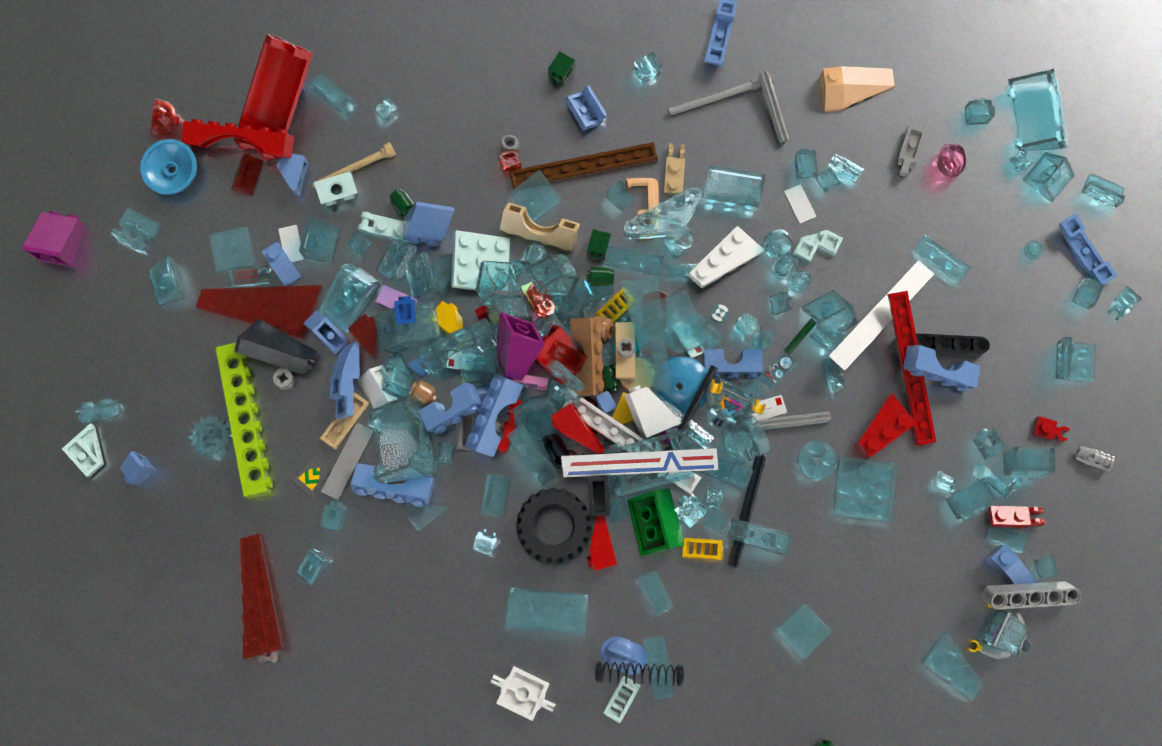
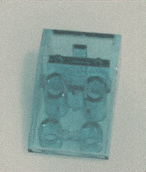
M434 301L414 304L416 323L396 324L395 308L375 314L380 350L386 353L397 354L441 337Z

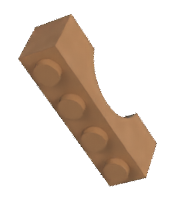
M600 317L570 318L571 338L578 341L585 352V364L582 370L573 376V392L579 396L600 395L604 389L601 354L603 349L601 342L602 325Z

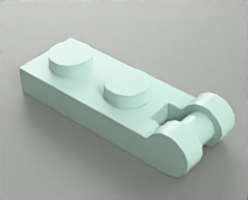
M362 212V221L357 229L359 232L408 242V240H403L404 221ZM369 221L374 222L373 227L368 226Z

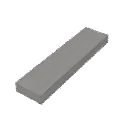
M356 423L321 490L322 493L338 501L340 500L355 471L356 464L361 460L375 432L374 430Z

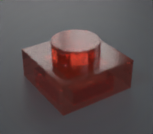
M517 150L498 153L503 172L521 168V161Z

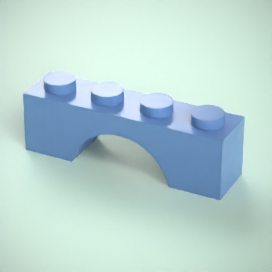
M916 345L907 347L903 369L910 371L911 375L925 376L929 381H940L944 386H955L957 390L967 392L968 389L977 388L981 366L968 361L953 362L950 368L946 370L939 364L935 350Z
M495 373L465 446L476 452L494 457L501 440L495 430L497 415L505 406L517 402L523 387L522 384Z
M357 463L351 487L352 491L360 496L368 494L373 495L377 499L389 498L397 503L410 502L415 506L423 507L430 504L434 479L433 477L414 474L405 483L391 485L380 479L376 466Z

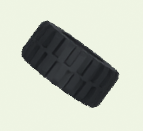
M542 489L535 495L532 494L522 504V508L517 515L516 530L518 539L529 556L539 562L559 565L567 561L570 562L583 552L589 542L592 525L589 510H587L585 503L576 494L570 493L566 489ZM550 508H558L565 511L570 516L573 524L570 537L558 545H550L543 542L538 537L535 529L538 516Z

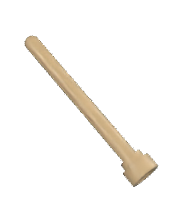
M388 142L383 145L384 147L380 151L320 180L350 171L352 173L383 157L392 158L396 156V153L391 143Z

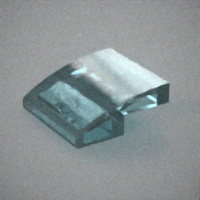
M247 226L209 234L217 272L255 264Z

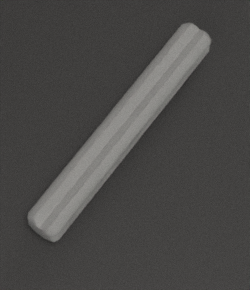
M762 72L759 74V80L778 141L783 143L789 139L769 72Z
M820 412L756 420L755 429L756 431L829 423L831 415L830 412Z

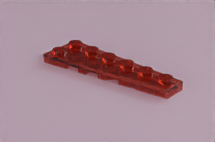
M259 533L240 539L241 583H243V595H241L243 603L242 622L244 624V634H242L243 660L284 650L262 535Z

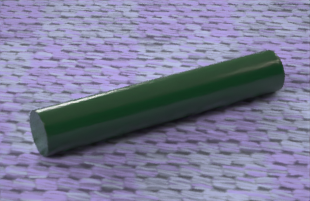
M811 317L784 349L786 354L790 355L818 321L814 317Z

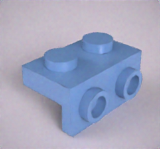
M586 86L582 92L567 96L565 99L583 131L599 126L607 116L605 109L590 86Z

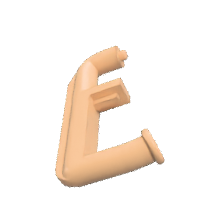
M626 178L625 183L628 189L633 186H647L648 210L640 209L637 211V217H648L649 231H640L637 237H640V240L651 239L659 228L658 181L654 178Z

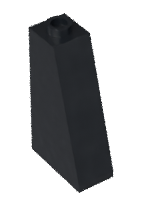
M261 319L255 321L238 336L234 350L239 354L302 375L309 369L312 370L317 363L316 350Z

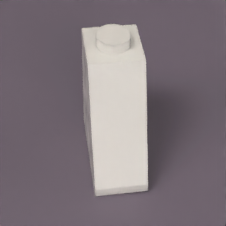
M640 385L630 388V393L624 395L640 437L647 438L681 424L677 416L648 387L640 388Z

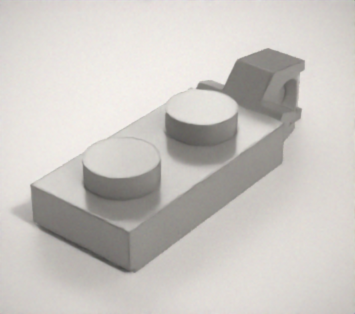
M910 125L907 127L897 159V164L901 165L898 176L905 178L909 168L914 169L919 158L926 130Z

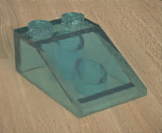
M353 263L342 264L319 312L330 322L345 332L350 333L374 299L382 282Z

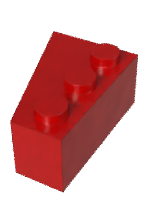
M891 393L886 397L854 446L867 461L914 426L916 422L894 394Z

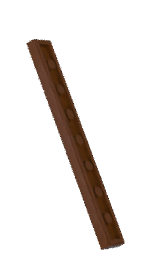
M651 142L511 170L509 173L513 190L657 162L658 156L655 144Z

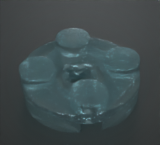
M825 441L808 442L801 448L797 464L804 475L811 479L821 480L831 475L837 467L835 449ZM820 455L822 457V464H815L813 456L817 457Z

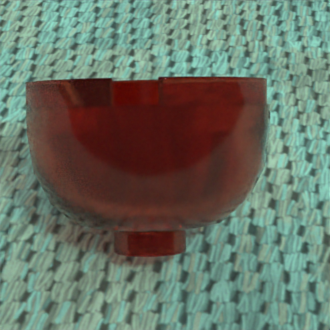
M154 99L150 135L164 137L170 135L175 126H179L180 115H176V109L173 104L166 100Z

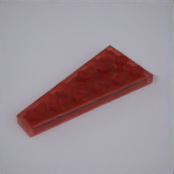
M323 286L201 289L195 307L249 324H253L258 319H261L287 335L305 340L308 328L304 323L315 312Z

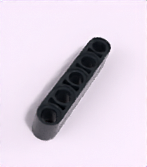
M916 333L917 342L918 340L923 341L925 347L935 350L936 355L980 357L990 348L988 339L982 336ZM895 338V339L893 340V342H892V348H893V350H894L895 352L898 353V348H897V343H896V338ZM937 341L944 344V349L937 346ZM956 342L963 345V350L957 348ZM975 343L982 346V351L976 349Z

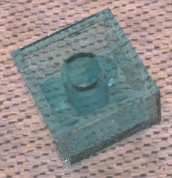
M1014 447L1003 452L1004 475L1010 476V479H1023V477L1030 476V480H1041L1042 477H1049V474L1055 472V448Z

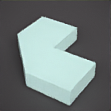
M828 230L801 237L793 255L810 263L817 247L835 255L843 238Z

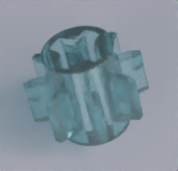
M746 313L735 320L737 325L734 328L738 335L743 333L747 337L757 330L758 320L754 315L750 317Z

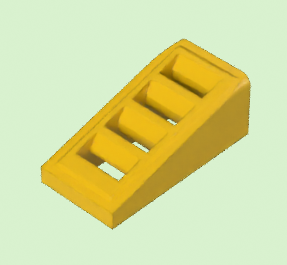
M622 288L595 313V316L605 317L603 313L606 312L612 318V322L615 323L636 305V300L625 288ZM622 296L629 302L627 305L621 299ZM616 301L622 306L621 310L615 304ZM609 307H612L617 314L614 315L610 311Z
M683 537L682 557L723 561V540ZM690 542H693L692 554H689ZM698 543H701L700 554H697ZM706 544H709L708 555H705ZM714 544H717V556L713 555Z

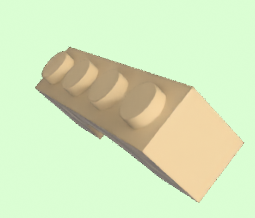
M508 202L503 211L500 230L505 231L507 234L522 236L527 240L539 241L544 245H552L564 251H572L576 243L580 223L562 218L554 226H540L531 220L526 207Z

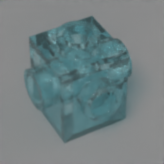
M693 493L688 497L686 495L682 496L677 501L678 505L675 508L677 517L689 527H692L702 519L708 511L704 507L702 499Z

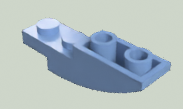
M357 341L344 346L333 368L329 399H335L336 419H345L353 416V381L358 380L360 375L359 342Z

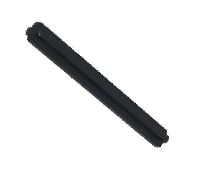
M761 454L755 456L728 563L729 566L738 568L740 565L766 461V456Z

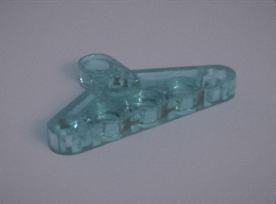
M693 187L628 220L624 224V236L628 239L670 236L679 248H690L693 244V234L686 224L701 203V190ZM680 202L683 204V207L677 208L673 204ZM664 210L668 214L666 216H661L658 214V212ZM646 218L651 219L652 223L645 224L643 220ZM675 223L679 227L677 229H671L669 225ZM685 236L688 237L690 241L682 242L679 238Z

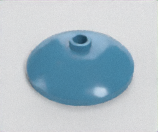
M174 139L161 140L151 145L144 153L140 165L141 176L146 185L153 191L164 195L177 194L185 190L193 182L197 172V160L193 151L183 142ZM172 168H175L174 173L170 172Z
M684 356L671 358L665 361L655 373L653 383L654 394L673 413L686 414L707 374V370L700 362L693 358ZM678 383L683 385L682 390L677 389ZM706 392L696 410L707 401Z

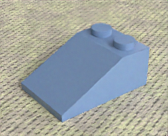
M416 202L404 218L403 240H408L409 243L413 244L423 242L428 246L440 245L445 238L454 208Z

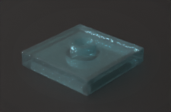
M540 170L510 192L519 206L527 208V213L533 222L562 200Z
M805 603L775 630L803 660L832 633Z

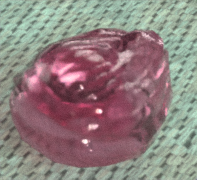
M947 143L941 146L936 157V163L943 175L949 178H956L964 171L966 155L961 145Z

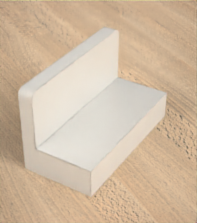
M383 365L368 369L358 380L360 387L376 412L381 411L387 404L398 401L402 397Z

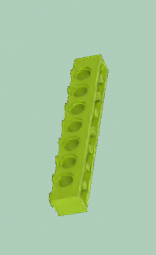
M236 343L215 348L243 496L251 499L271 494L270 488H273L271 477L267 475L269 463L263 454L265 450L264 440L260 439L259 432H262L260 421H257L256 418L258 407L256 402H253L252 395H255L253 384L249 382L251 370L249 365L246 366L245 361L248 356L235 352ZM238 361V366L231 369V363ZM242 379L241 385L234 387L235 381ZM241 397H245V403L238 406V400ZM248 415L249 421L246 424H242L241 419ZM248 434H252V441L245 443V437ZM255 452L256 459L249 462V455ZM259 471V479L253 481L252 474Z

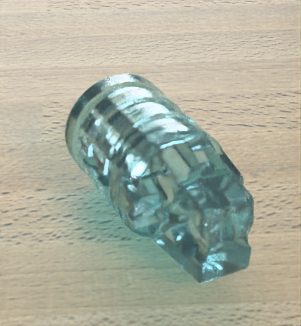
M837 154L831 158L828 164L840 175L856 183L864 170L849 159Z
M831 358L822 360L831 392L835 393L845 390L842 368Z

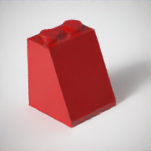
M549 324L539 334L545 345L534 362L557 385L567 386L573 381V376L582 370L585 364V354L560 326Z

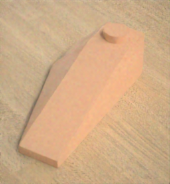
M823 68L819 77L824 111L843 110L856 102L864 101V99L870 96H875L895 86L892 69Z

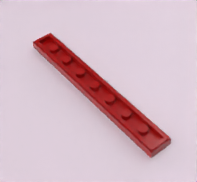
M908 290L887 294L910 416L916 422L913 426L915 442L917 446L934 443L937 441L924 376L911 375L910 371L903 369L907 347L918 345Z

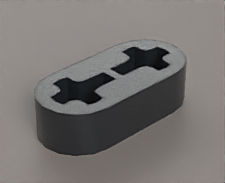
M548 434L543 439V445L554 466L560 469L562 468L561 456H570V453L559 434Z

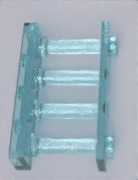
M677 428L666 430L665 435L624 446H621L620 443L610 445L609 450H606L605 454L621 453V451L632 449L633 453L641 452L640 446L651 444L653 451H661L658 441L670 439L673 450H681L678 436L684 435L682 430L678 431ZM682 471L669 475V472H661L657 474L658 478L650 480L646 473H640L639 483L633 485L628 482L626 474H619L621 484H619L620 488L615 489L616 496L621 497L695 477L694 471Z

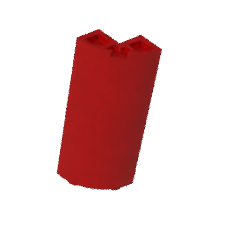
M266 33L238 127L242 128V125L253 126L255 130H259V127L270 128L272 132H276V129L289 131L313 53L301 46L293 45L287 40ZM234 137V141L241 149H255L263 159L269 161L280 158L265 154L258 145L249 139Z

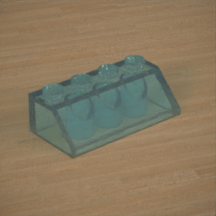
M510 588L505 627L585 635L588 595Z

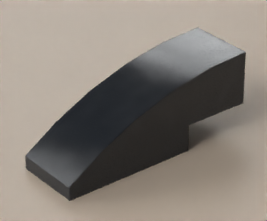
M608 475L588 476L590 516H609Z

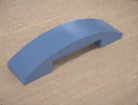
M732 0L719 1L704 62L719 66L723 65L738 2Z
M1076 213L1059 223L1069 248L1093 280L1100 286H1103L1117 277L1109 262L1103 261L1083 231L1086 228Z

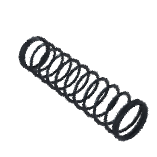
M601 661L596 663L595 680L599 684L603 683L606 664L608 665L610 684L614 664L617 670V684H619L622 664L625 670V684H627L630 665L633 670L634 685L638 665L641 670V685H643L646 665L649 670V685H651L654 666L657 670V686H659V675L662 666L665 671V686H667V675L670 666L673 671V686H675L676 670L678 687H682L684 683L683 665H677L674 670L670 664L666 670L665 665L661 664L658 670L657 665L653 664L650 670V666L646 663L642 670L641 664L637 663L634 670L633 664L629 663L626 670V665L622 662L618 670V665L614 662L610 670L609 663L605 662L602 670Z

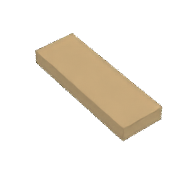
M615 322L616 379H636L635 353L629 358H624L618 353V343L622 339H630L635 345V322ZM623 345L622 351L624 352L625 350H627L629 352L630 345Z
M355 392L353 393V416L345 419L334 418L320 437V440L334 450L338 449L370 405L368 401Z

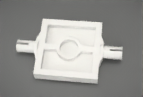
M513 666L510 675L505 680L496 675L493 678L499 682L491 680V683L501 687V694L496 704L533 721L536 712L541 707L552 712L556 705L545 700V694L550 683Z

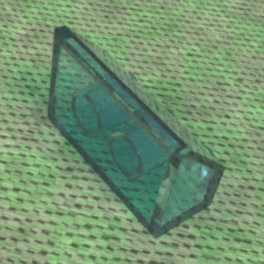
M709 166L703 199L709 203L722 202L728 206L741 205L746 209L758 208L766 175Z

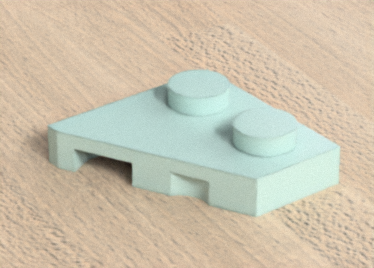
M91 423L62 448L86 477H91L104 465L96 429Z

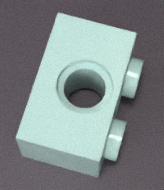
M351 171L314 182L320 203H326V206L336 204V200L344 198V201L355 198L354 194L358 193ZM334 184H339L342 187L341 194H333L332 186Z

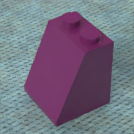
M49 211V213L41 212L22 250L36 260L73 267L85 224L75 215L68 214L66 217L54 211Z
M501 312L499 315L495 355L504 375L508 379L522 381L545 344L534 323Z

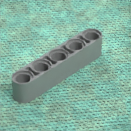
M1065 581L987 586L982 592L983 600L999 610L1075 605L1082 597L1079 589Z

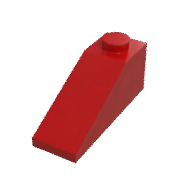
M573 402L550 416L552 418L551 423L557 431L560 430L564 435L597 454H602L605 451Z
M596 516L589 550L590 556L586 557L589 568L593 567L594 572L617 566L605 516Z

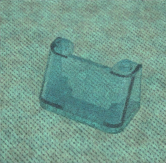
M1050 69L1008 79L1009 86H1006L1007 96L1013 100L1018 132L1016 138H1013L1015 149L1025 152L1069 148L1061 90L1055 70Z
M408 395L369 410L368 424L372 430L379 433L381 464L374 467L373 476L381 484L427 478L435 474L431 432L427 431L419 414V410L423 408Z

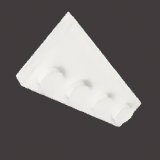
M737 226L688 274V277L699 287L703 288L726 273L734 271L742 264L748 263L756 256L762 255L765 250Z

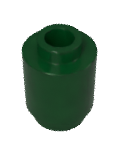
M397 189L391 193V204L401 217H405L414 206V202L406 191L402 189Z
M590 267V271L586 272V282H590V286L609 287V285L614 284V269H609V267Z
M612 364L603 366V392L608 391L610 394L618 392V388L622 385L620 379H616V368Z

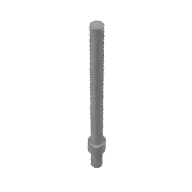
M771 75L770 78H771V82L773 83V82H774V78H773V76ZM756 78L750 80L749 83L669 108L668 111L670 116L742 92L761 89V83Z

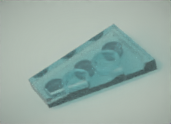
M944 631L922 663L970 701H973L984 684L972 666L963 657L958 646L954 644L949 633Z

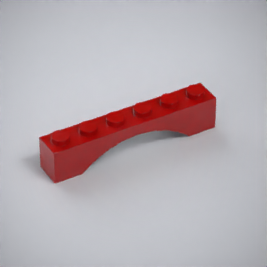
M191 119V122L184 121L181 142L188 146L208 148L220 140L238 137L253 141L265 154L289 159L292 157L294 136L289 135L287 130L276 129V132H272L270 128L259 127V130H255L253 126L242 125V128L236 127V124L225 123V126H222L219 122L208 121V124L203 123V120Z

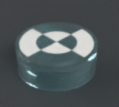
M724 304L714 305L710 312L711 319L719 324L726 322L730 315L728 307Z

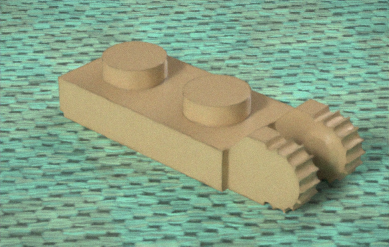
M669 143L668 157L666 158L664 194L682 196L685 145H680L679 158L672 157L674 146Z

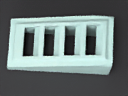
M623 676L603 714L621 723L640 685L636 682L634 685L633 681L627 678V684H625V676ZM624 685L633 690V693L622 686ZM619 691L630 697L629 700L619 695ZM616 699L622 702L623 704H625V707L614 702V700ZM613 706L621 711V714L611 710L610 707Z

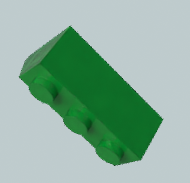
M670 488L653 490L627 499L641 557L684 546Z

